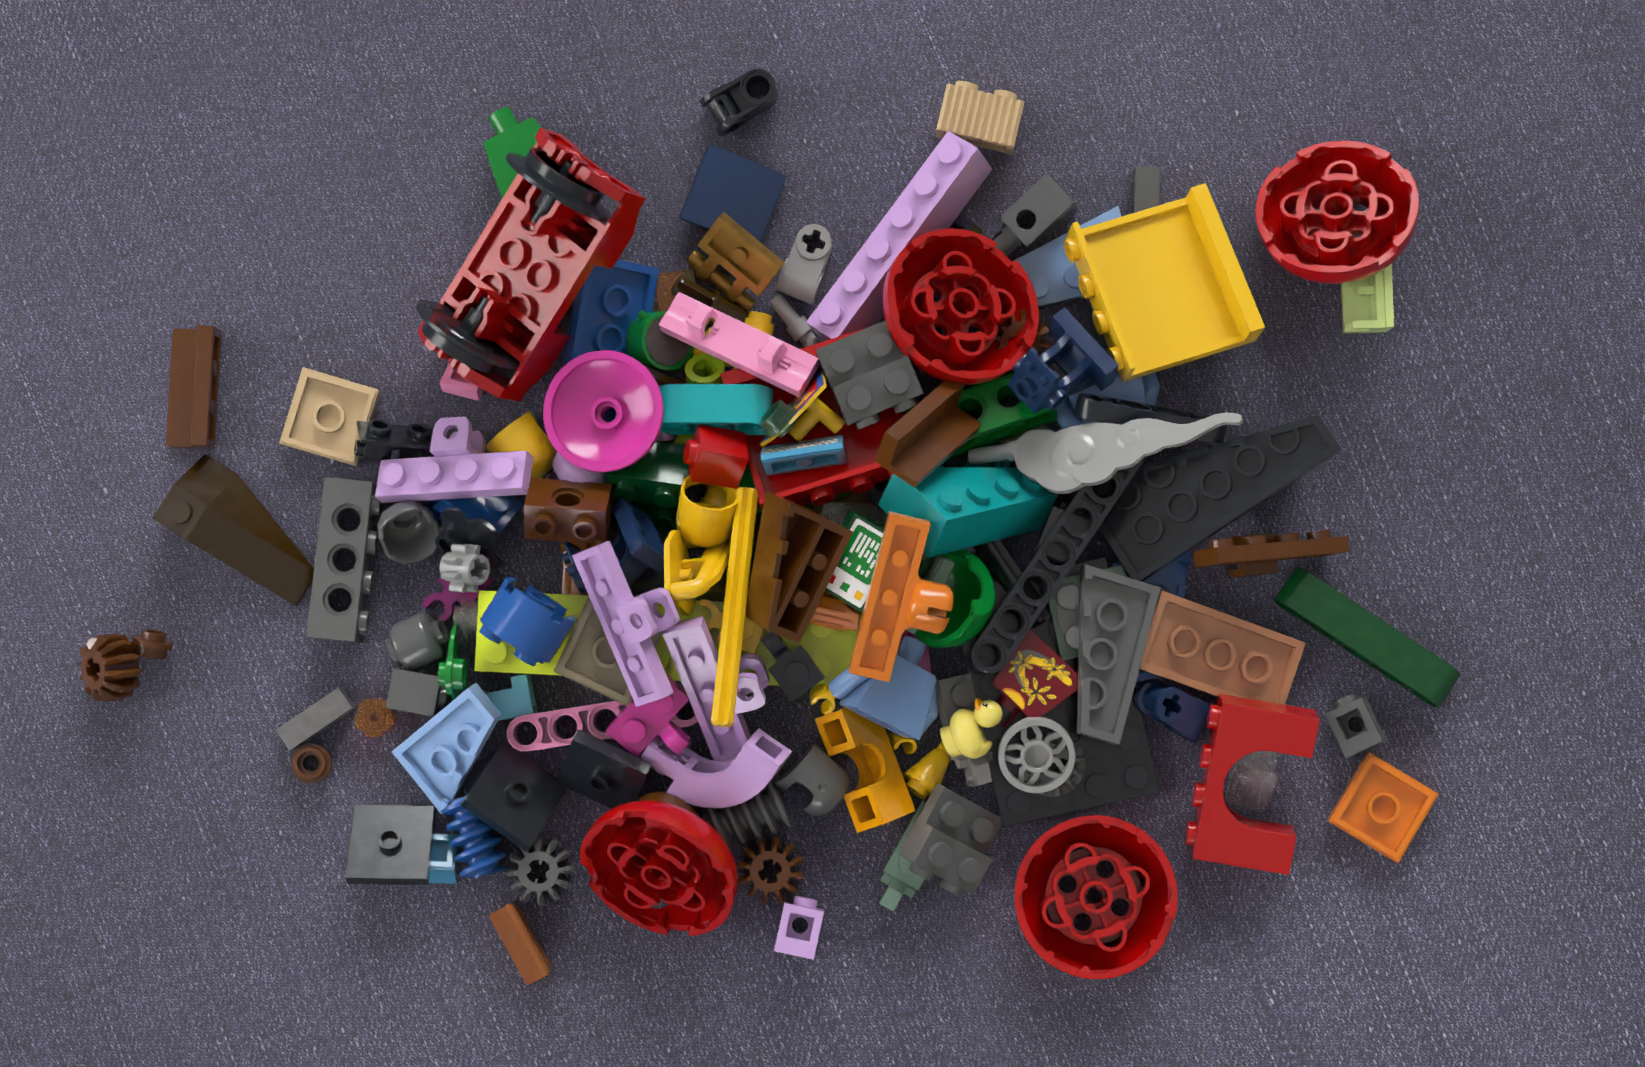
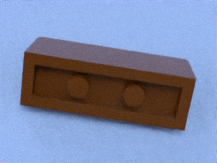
M197 325V329L176 328L172 332L166 445L169 447L215 449L222 331L214 326Z
M945 380L891 426L884 434L875 462L912 487H917L980 429L981 423L956 407L965 383Z

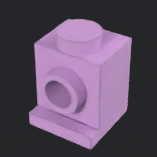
M794 895L793 903L784 902L774 951L814 960L824 915V909L816 908L818 900ZM801 917L807 921L808 927L804 932H796L793 929L792 923L796 918Z

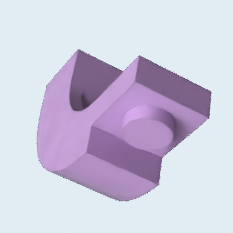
M758 728L744 744L737 757L730 760H709L699 756L687 747L678 755L664 743L659 735L648 744L641 758L652 764L651 767L656 772L667 775L674 780L667 793L675 795L686 803L695 806L725 808L741 804L757 795L778 773L792 751Z

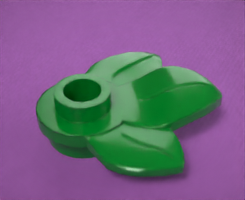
M455 624L451 629L446 662H440L438 669L439 686L445 687L446 693L451 695L452 701L462 694V691H465L467 681L466 659L457 658L461 647L458 643V624Z

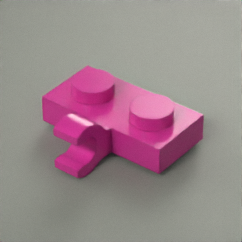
M668 675L667 677L674 693L663 699L636 707L632 699L629 705L606 728V733L635 756H638L657 735L678 755L689 744L690 736L671 721L689 701L686 691Z

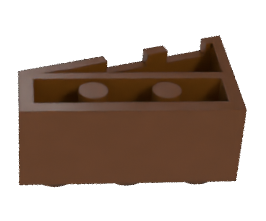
M766 490L745 616L767 631L800 644L853 531L830 518Z

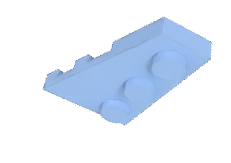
M477 683L466 689L392 751L441 815V810L451 804V800L455 799L501 716L500 711Z

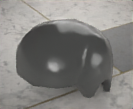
M403 501L395 503L382 512L377 524V533L384 553L390 560L402 564L421 562L433 555L437 549L435 539L439 535L437 533L438 523L427 505L417 501Z

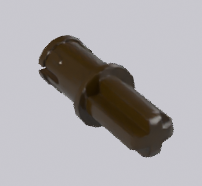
M679 276L671 288V294L674 297L680 292L744 323L748 317L747 310L720 296V292L717 289H713L710 292L683 276Z

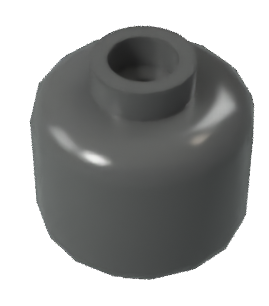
M419 612L393 625L386 644L388 652L397 666H404L408 670L417 671L441 660L445 656V642L449 641L450 637L442 620H435L431 615Z

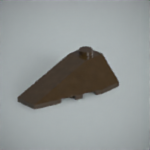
M206 454L172 486L152 519L294 606L298 605L313 581L314 567L276 523L269 511L248 488L244 480L238 474Z

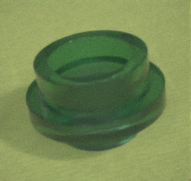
M782 400L774 403L759 422V425L765 429L764 435L769 439L776 435L780 438L785 436L797 421L796 419L791 425L789 424L796 413V407L792 404L786 405Z

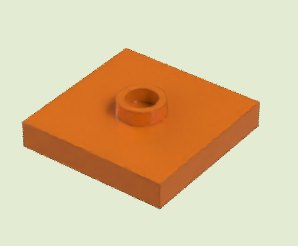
M1367 752L1328 817L1327 822L1395 863H1399L1439 794L1372 753Z

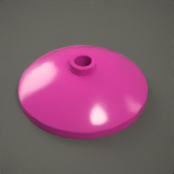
M609 350L585 353L562 367L549 385L543 407L546 433L556 451L565 460L581 469L601 473L625 469L643 458L655 444L664 419L663 396L652 373L633 357ZM610 408H614L616 410L615 419L611 422H606L604 418L605 412Z

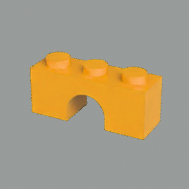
M842 708L815 719L828 756L830 757L838 753L846 754L857 766L859 774L857 787L844 796L857 833L886 824L916 811L884 727L847 708Z

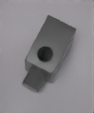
M1046 173L1001 215L1000 218L1006 226L992 238L993 241L998 243L995 247L1006 256L1011 254L1022 243L1030 250L1068 217L1077 206L1053 178ZM1027 214H1033L1036 216V223L1028 230L1021 228L1020 220Z

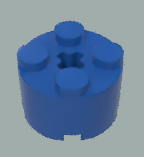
M506 577L480 618L483 625L479 632L497 644H500L502 640L516 648L513 654L531 666H535L537 662L542 664L543 662H551L577 619L574 615L563 617L567 609L536 588L528 585L524 592L515 587L519 580Z

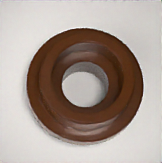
M142 629L141 635H133L132 642H135L136 645L135 653L142 657L166 659L167 650H172L173 642L167 640L166 633L159 630Z
M308 743L300 746L294 752L291 759V768L294 775L302 782L317 783L324 780L330 773L332 758L329 751L322 745ZM311 755L319 760V766L314 771L306 767V759Z

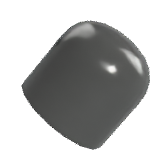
M814 743L785 774L776 779L772 784L781 792H785L792 784L801 783L810 792V798L803 807V810L813 816H822L835 809L843 800L848 791L849 776L839 763L831 756L829 757L823 749Z

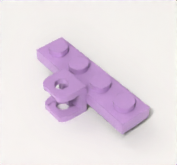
M466 417L440 418L434 426L430 452L435 457L381 460L375 497L382 503L527 495L531 479L533 456L528 451L485 453L486 440L484 435L479 430L472 431V424ZM458 428V432H453L449 439L446 438L447 432L450 429Z
M610 541L572 555L636 707L663 699L674 693L651 640L653 635L674 626L679 621L680 617L669 591L664 588H657L633 597ZM657 603L664 607L665 615L659 613Z
M703 616L679 621L674 626L664 630L662 635L714 761L733 759L737 757L744 744L751 737L742 713L759 709L765 704L766 695L763 689L769 684V675L761 656L755 654L741 655L734 723L731 727L712 725L711 715L718 652ZM750 668L755 670L757 675L754 673H742V671ZM754 693L752 696L746 697V694Z

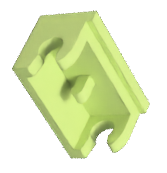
M1392 264L1371 277L1341 284L1343 333L1387 332L1394 327Z

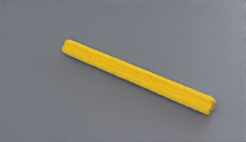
M740 487L736 491L738 503L732 523L711 715L712 725L718 727H731L735 716L758 501L757 490L747 487Z

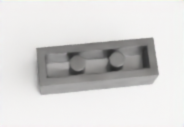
M338 687L276 729V732L289 751H294L355 710L356 707L344 689Z

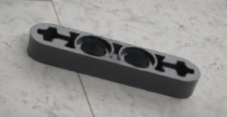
M1078 393L1074 409V415L1082 419L1119 425L1131 420L1144 418L1158 419L1175 424H1189L1210 416L1090 393ZM1228 425L1219 426L1196 440L1216 444L1223 443Z

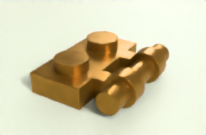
M725 212L717 218L697 245L709 257L706 259L695 250L686 260V263L697 271L696 276L704 283L708 280L725 294L724 298L737 304L747 311L757 301L745 291L747 287L757 296H760L786 264ZM719 264L737 278L735 282L718 269Z

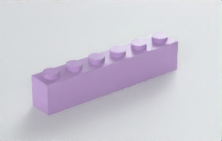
M950 131L945 134L806 321L823 341L862 330L880 322L884 316L882 306L884 282L895 258L912 240L922 234L939 229H949L992 171L991 166L977 147Z

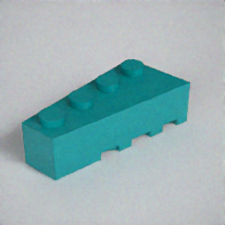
M938 467L917 487H912L892 474L878 505L887 515L890 511L930 521L931 525L923 551L929 558L1039 530L1058 494L1050 492L1038 482L1026 478L1018 468Z

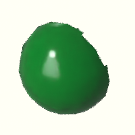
M967 549L944 554L955 563L945 585L951 588L954 599L952 611H946V618H950L946 628L939 634L918 629L914 634L919 641L930 646V648L959 647L984 630L995 607L996 594L992 577L980 558Z

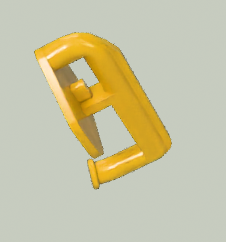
M671 530L664 542V589L669 591L677 611L682 615H689L696 603V597L705 594L721 579L729 560L731 535L718 546L706 547L701 558L690 559L687 549L698 546L687 542L682 537L680 530Z

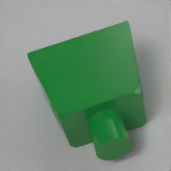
M509 107L501 108L488 117L497 135L484 142V147L502 199L518 174L508 164L505 157L509 152L526 156L530 148L534 147L537 143L534 137L540 129V125L533 117L518 124Z

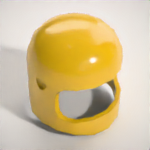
M527 411L523 416L505 427L486 445L489 453L528 451L533 456L531 478H542L553 467L552 461L557 452L548 436L538 426L536 418L531 411Z
M689 475L684 479L680 490L676 513L677 529L681 531L682 537L694 546L707 548L718 546L731 535L734 512L738 503L737 489L722 487L727 494L724 508L709 503H693L685 495V489L699 483L690 481Z

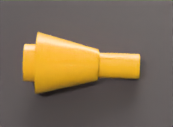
M942 741L936 749L934 748L903 774L908 781L906 783L907 789L921 799L925 800L927 796H930L937 783L941 785L949 765V754Z

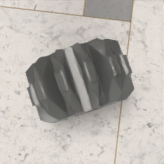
M538 836L534 842L535 851L532 848L526 852L521 849L525 857L518 853H510L508 858L518 864L519 867L506 869L505 875L519 877V881L513 883L510 886V890L515 892L524 886L526 890L522 895L521 900L523 902H529L533 893L536 892L537 903L539 906H543L546 904V890L554 901H558L561 899V894L555 885L557 884L564 889L571 888L572 883L568 879L561 877V875L575 872V866H562L561 864L562 860L567 859L571 855L569 850H565L557 856L554 854L559 845L558 840L553 839L549 843L547 850H544L543 837ZM535 860H539V865L545 862L549 865L550 869L545 873L547 877L545 882H541L542 877L537 879L532 877L531 872L535 869L533 863Z

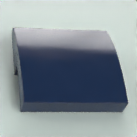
M708 145L679 219L708 232L717 218L725 212L761 242L787 176L729 151Z

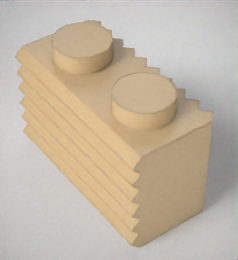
M956 81L955 86L947 84L935 137L942 139L950 131L973 146L1012 155L1024 101L1017 100L1015 93L1006 90H995L994 94L978 91L979 87L976 84L967 81Z

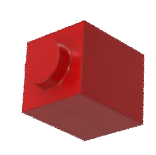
M698 424L693 440L688 439L686 441L683 453V462L689 465L690 481L734 489L738 488L749 460L745 432Z

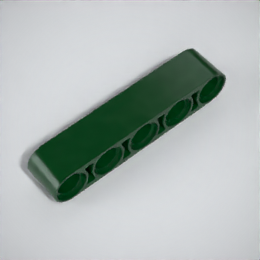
M1295 566L1274 599V602L1281 608L1435 708H1440L1461 675L1454 667L1300 567Z

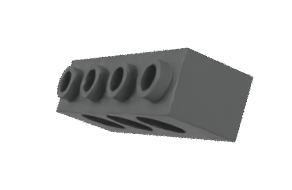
M324 477L306 637L361 643L362 635H368L370 611H365L366 596L373 594L375 573L374 571H369L371 555H377L379 547L378 533L374 531L375 515L381 516L383 510V503L375 497L377 484L374 482ZM356 510L361 518L360 525L356 530L347 532L343 528L342 519L347 512ZM352 550L356 556V564L350 571L343 572L338 566V557L343 551ZM346 589L351 594L352 602L347 610L339 612L334 607L333 599L338 591Z

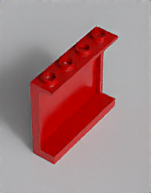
M861 330L800 349L817 357L815 353L816 349H819L830 343L838 341ZM739 368L721 373L724 384H756L767 386L773 390L771 426L795 396ZM826 379L827 387L817 398L843 419ZM892 406L878 412L880 421L859 430L855 423L850 425L844 423L842 428L835 434L818 421L802 440L843 435L847 458L845 464L768 475L761 461L763 447L760 445L766 434L746 435L749 456L748 464L758 492L761 509L763 510L766 490L801 506L811 503L814 506H819L833 501L837 495L850 491L854 494L863 493L872 489L876 483L891 479L893 473L875 462L885 432L904 416L903 411L896 414ZM804 412L788 428L765 446L798 441L788 430Z

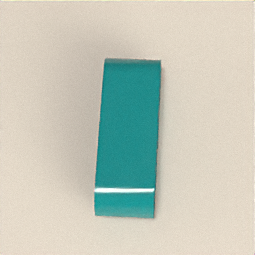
M666 384L660 386L664 402V419L660 431L662 433L695 435L698 424L745 432L746 435H764L771 431L773 390L767 386L756 384Z

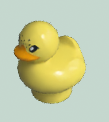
M978 697L975 699L974 712L964 708L953 713L950 723L940 728L942 742L952 758L962 754L967 758L976 759L982 757L990 750L992 742L986 740L982 727L991 728L999 724L1002 719L1000 705L993 700L983 701Z

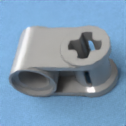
M809 224L800 229L789 258L786 259V264L782 268L775 291L813 305L832 250L831 237L826 228L818 224ZM814 235H819L824 248H816L814 253H809L808 246L804 243V240H812Z

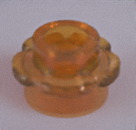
M381 698L363 700L357 707L358 713L354 716L357 729L364 731L368 737H380L384 731L390 730L394 723V715L391 709L386 708L387 701ZM373 713L378 716L376 721H372L370 718Z

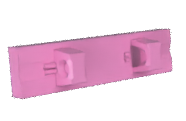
M678 292L669 310L659 323L661 332L799 398L803 395L820 366L819 358ZM709 321L714 322L711 330L705 336L704 329Z

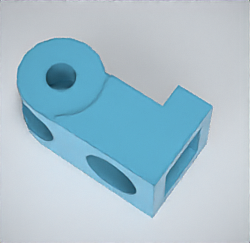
M531 674L510 677L512 688L494 692L483 690L501 713L498 721L538 713Z

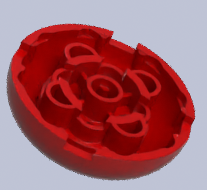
M1330 141L1315 144L1296 152V158L1281 168L1276 166L1265 179L1257 197L1255 210L1260 238L1268 253L1280 266L1302 279L1324 284H1344L1371 277L1392 264L1403 253L1414 235L1419 217V197L1416 183L1408 169L1404 170L1392 159V155L1389 152L1374 145L1357 141ZM1358 203L1367 209L1356 211L1353 209V205ZM1354 234L1362 235L1360 237H1353Z
M954 228L939 229L922 234L912 240L898 254L890 266L884 282L882 297L883 314L888 331L904 356L908 355L910 362L929 376L942 381L948 380L965 383V385L988 382L1009 372L1015 363L1026 355L1027 351L1032 347L1039 324L1036 293L1023 267L1017 260L1012 262L1003 252L997 249L995 246L998 243L972 231ZM934 291L939 296L938 302H934ZM1022 309L1026 310V322L1022 330L1018 331L1016 337L1009 338L1008 345L996 350L1000 346L999 341H995L997 333L999 334L1000 332L999 326L1007 323L1013 313L1015 320L1020 321V311ZM935 326L940 327L944 331L945 336L939 334ZM975 326L980 331L969 333L968 327Z
M652 800L632 801L618 805L601 815L593 823L581 844L580 862L581 865L587 867L591 876L589 885L592 890L615 913L649 931L668 935L670 929L687 931L689 936L705 934L719 927L726 920L735 903L738 891V873L729 847L711 825L694 813L679 806ZM660 901L669 904L658 909L650 908L652 905L658 906Z
M1087 815L1075 817L1047 830L1033 843L1025 854L1015 881L1014 904L1016 916L1023 935L1030 946L1051 966L1062 972L1084 979L1114 978L1136 970L1145 964L1164 944V940L1171 929L1177 912L1178 894L1176 879L1172 866L1161 847L1140 828L1110 816ZM1104 860L1111 862L1113 865V873L1108 878H1101L1096 871L1098 863ZM1065 875L1074 877L1076 881L1075 889L1069 893H1065L1059 888V880ZM1090 888H1096L1100 891V899L1095 903L1088 902L1086 899V894H1089L1088 890ZM1119 898L1126 900L1128 903V911L1122 916L1115 915L1111 910L1113 901ZM1080 913L1089 915L1091 920L1089 928L1083 931L1076 929L1074 926V918Z

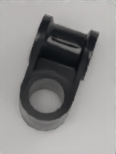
M753 69L728 84L713 89L700 99V104L704 108L707 107L718 125L716 129L718 135L725 136L742 127L750 119L770 109L777 100L778 91L774 78L769 72L763 69ZM756 82H764L769 85V92L765 97L755 99L748 94L751 85ZM721 104L724 105V107L726 108V110H727L729 116H726V115H725L724 111L722 110V108H721V106H720Z

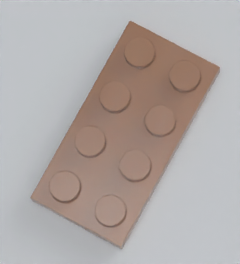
M1160 590L1140 670L1216 697L1219 694L1285 705L1306 642Z

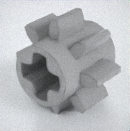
M452 544V552H447L442 557L439 568L441 579L450 582L449 591L477 593L478 585L483 584L488 579L490 573L489 559L484 555H479L481 546Z

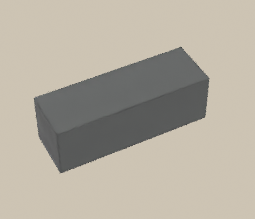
M1135 166L1133 170L1131 214L1159 206L1161 167Z

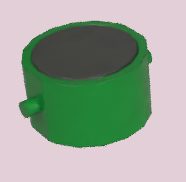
M639 311L637 313L638 317L630 323L626 335V346L630 357L656 371L681 370L683 364L690 359L694 347L661 332L659 323L667 311Z

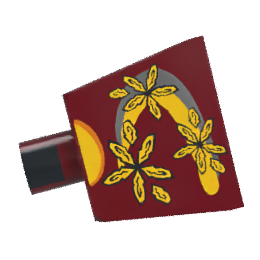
M1031 629L1025 635L1007 664L997 672L990 683L1002 694L996 701L1002 709V719L999 725L1004 729L1019 712L1026 718L1042 717L1078 690V674Z

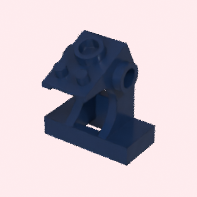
M1063 308L1052 317L1048 333L1056 343L1040 356H1038V352L1033 347L1030 348L1028 353L1021 357L1013 366L1012 370L1015 374L1008 383V386L1034 414L1046 407L1053 411L1067 399L1068 392L1087 377L1100 391H1103L1114 382L1119 365L1070 312ZM1054 363L1066 375L1061 380H1059L1060 376L1056 371H1052L1049 368Z
M622 497L612 507L618 531L611 546L628 586H630L648 567H651L658 573L664 570V546L651 516ZM563 542L567 553L561 555V558L565 565L570 562L572 563V565L566 567L569 576L572 577L579 592L583 594L587 590L572 555L583 551V549H580L571 542Z

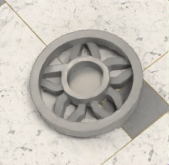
M1027 717L1013 724L1005 732L999 744L998 760L1003 775L1014 787L1029 793H1044L1056 789L1070 776L1075 763V749L1070 735L1060 724L1043 717ZM1038 726L1047 727L1056 732L1048 733L1042 739V732ZM1027 727H1032L1036 738L1029 739L1027 737ZM1021 730V740L1024 744L1019 742L1009 743L1010 739ZM1062 737V740L1056 746H1050L1049 742L1051 740ZM1067 745L1068 760L1066 766H1064L1059 757L1053 755L1059 754ZM1020 750L1019 756L1005 753V751ZM1005 761L1016 765L1022 763L1019 767L1018 779L1010 772ZM1055 763L1061 770V773L1049 769L1051 764ZM1025 770L1033 772L1027 781L1024 782ZM1040 772L1054 778L1047 783L1034 784L1040 777Z

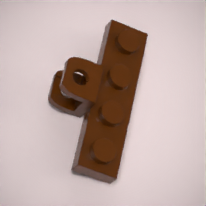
M1330 530L1306 533L1307 540H1299L1298 533L1275 536L1274 533L1240 535L1208 541L1209 549L1193 551L1195 568L1238 564V569L1228 570L1229 578L1278 573L1277 560L1322 557L1350 552L1348 536L1331 537Z

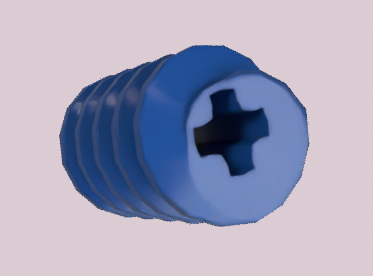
M465 796L451 800V804L441 810L442 815L455 816V820L446 826V830L460 833L450 844L453 847H464V851L454 857L455 862L468 863L469 865L459 873L461 878L473 879L510 868V866L498 865V862L507 856L506 851L493 849L495 845L503 840L502 835L489 834V831L493 828L460 805Z

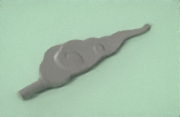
M1225 412L1189 424H1175L1158 419L1144 418L1131 420L1122 425L1086 423L1071 426L1057 432L1043 429L1031 430L1024 433L1016 441H1009L1002 445L969 449L968 458L971 465L1004 460L1015 461L1017 468L1026 478L1038 482L1050 492L1066 494L1077 491L1084 486L1102 484L1111 479L1118 470L1133 467L1145 456L1154 455L1164 448L1186 445L1219 426L1241 425L1243 418L1240 414Z

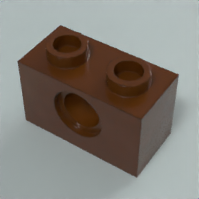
M531 478L524 503V539L598 545L607 541L612 519V484Z

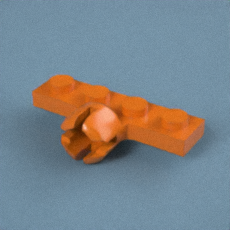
M889 511L848 668L849 673L890 682L901 636L906 629L914 628L939 634L946 628L950 619L946 618V611H952L954 600L951 588L948 585L924 580L918 576L931 525L930 521Z

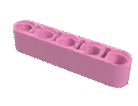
M618 701L522 715L510 722L507 728V738L512 747L519 751H534L571 745L574 736L565 739L558 734L556 729L558 720L565 715H569L576 721L577 730H582L601 740L611 739L612 737L608 733L600 731L597 727L596 717L604 709L613 711L617 717L626 705ZM677 715L671 719L680 728L698 723L696 715L689 720H682ZM526 721L532 723L537 730L535 741L529 745L521 743L517 737L518 727Z

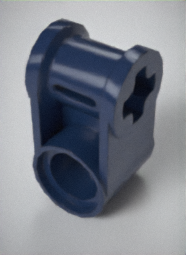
M1148 679L1142 682L1135 693V704L1139 711L1163 724L1169 731L1196 744L1207 723L1210 704L1181 689L1170 687L1155 679Z

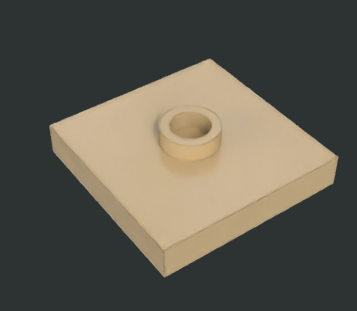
M303 367L279 443L358 467L361 456L354 455L355 441L359 440L356 422H369L373 419L381 391Z

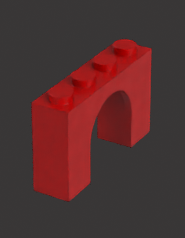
M1225 694L1218 695L1217 705L1210 704L1206 727L1212 729L1209 744H1202L1199 758V767L1204 768L1202 783L1195 782L1192 793V806L1197 807L1194 821L1187 822L1184 844L1190 845L1189 849L1193 859L1289 875L1297 837L1292 825L1251 819L1236 813L1224 800L1223 786L1230 768L1239 759L1250 753L1271 751L1312 758L1320 721L1314 709Z

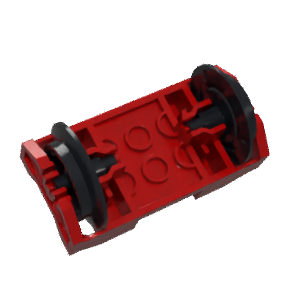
M541 127L534 137L537 143L534 147L530 148L526 156L509 152L505 157L508 164L518 174L440 303L420 300L416 305L418 314L424 320L417 332L425 347L430 351L438 352L437 356L439 358L448 359L449 366L452 369H457V373L469 382L497 398L519 402L525 393L554 364L570 338L569 335L557 326L594 266L597 265L609 269L614 267L634 234L639 210L646 200L644 196L632 187L608 174L587 158L565 136ZM605 194L619 202L611 218L608 210L600 203ZM498 367L506 369L517 368L511 379L497 372Z

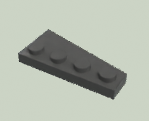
M1086 564L1080 566L1077 734L1113 745H1120L1161 588Z

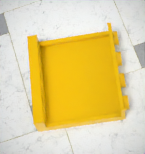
M1206 183L1191 187L1185 198L1081 229L1078 222L1072 223L1064 240V250L1068 260L1076 264L1080 274L1078 276L1079 289L1085 299L1089 298L1094 310L1092 313L1094 327L1099 335H1104L1108 345L1107 353L1119 365L1117 371L1122 383L1255 342L1264 330L1265 325Z

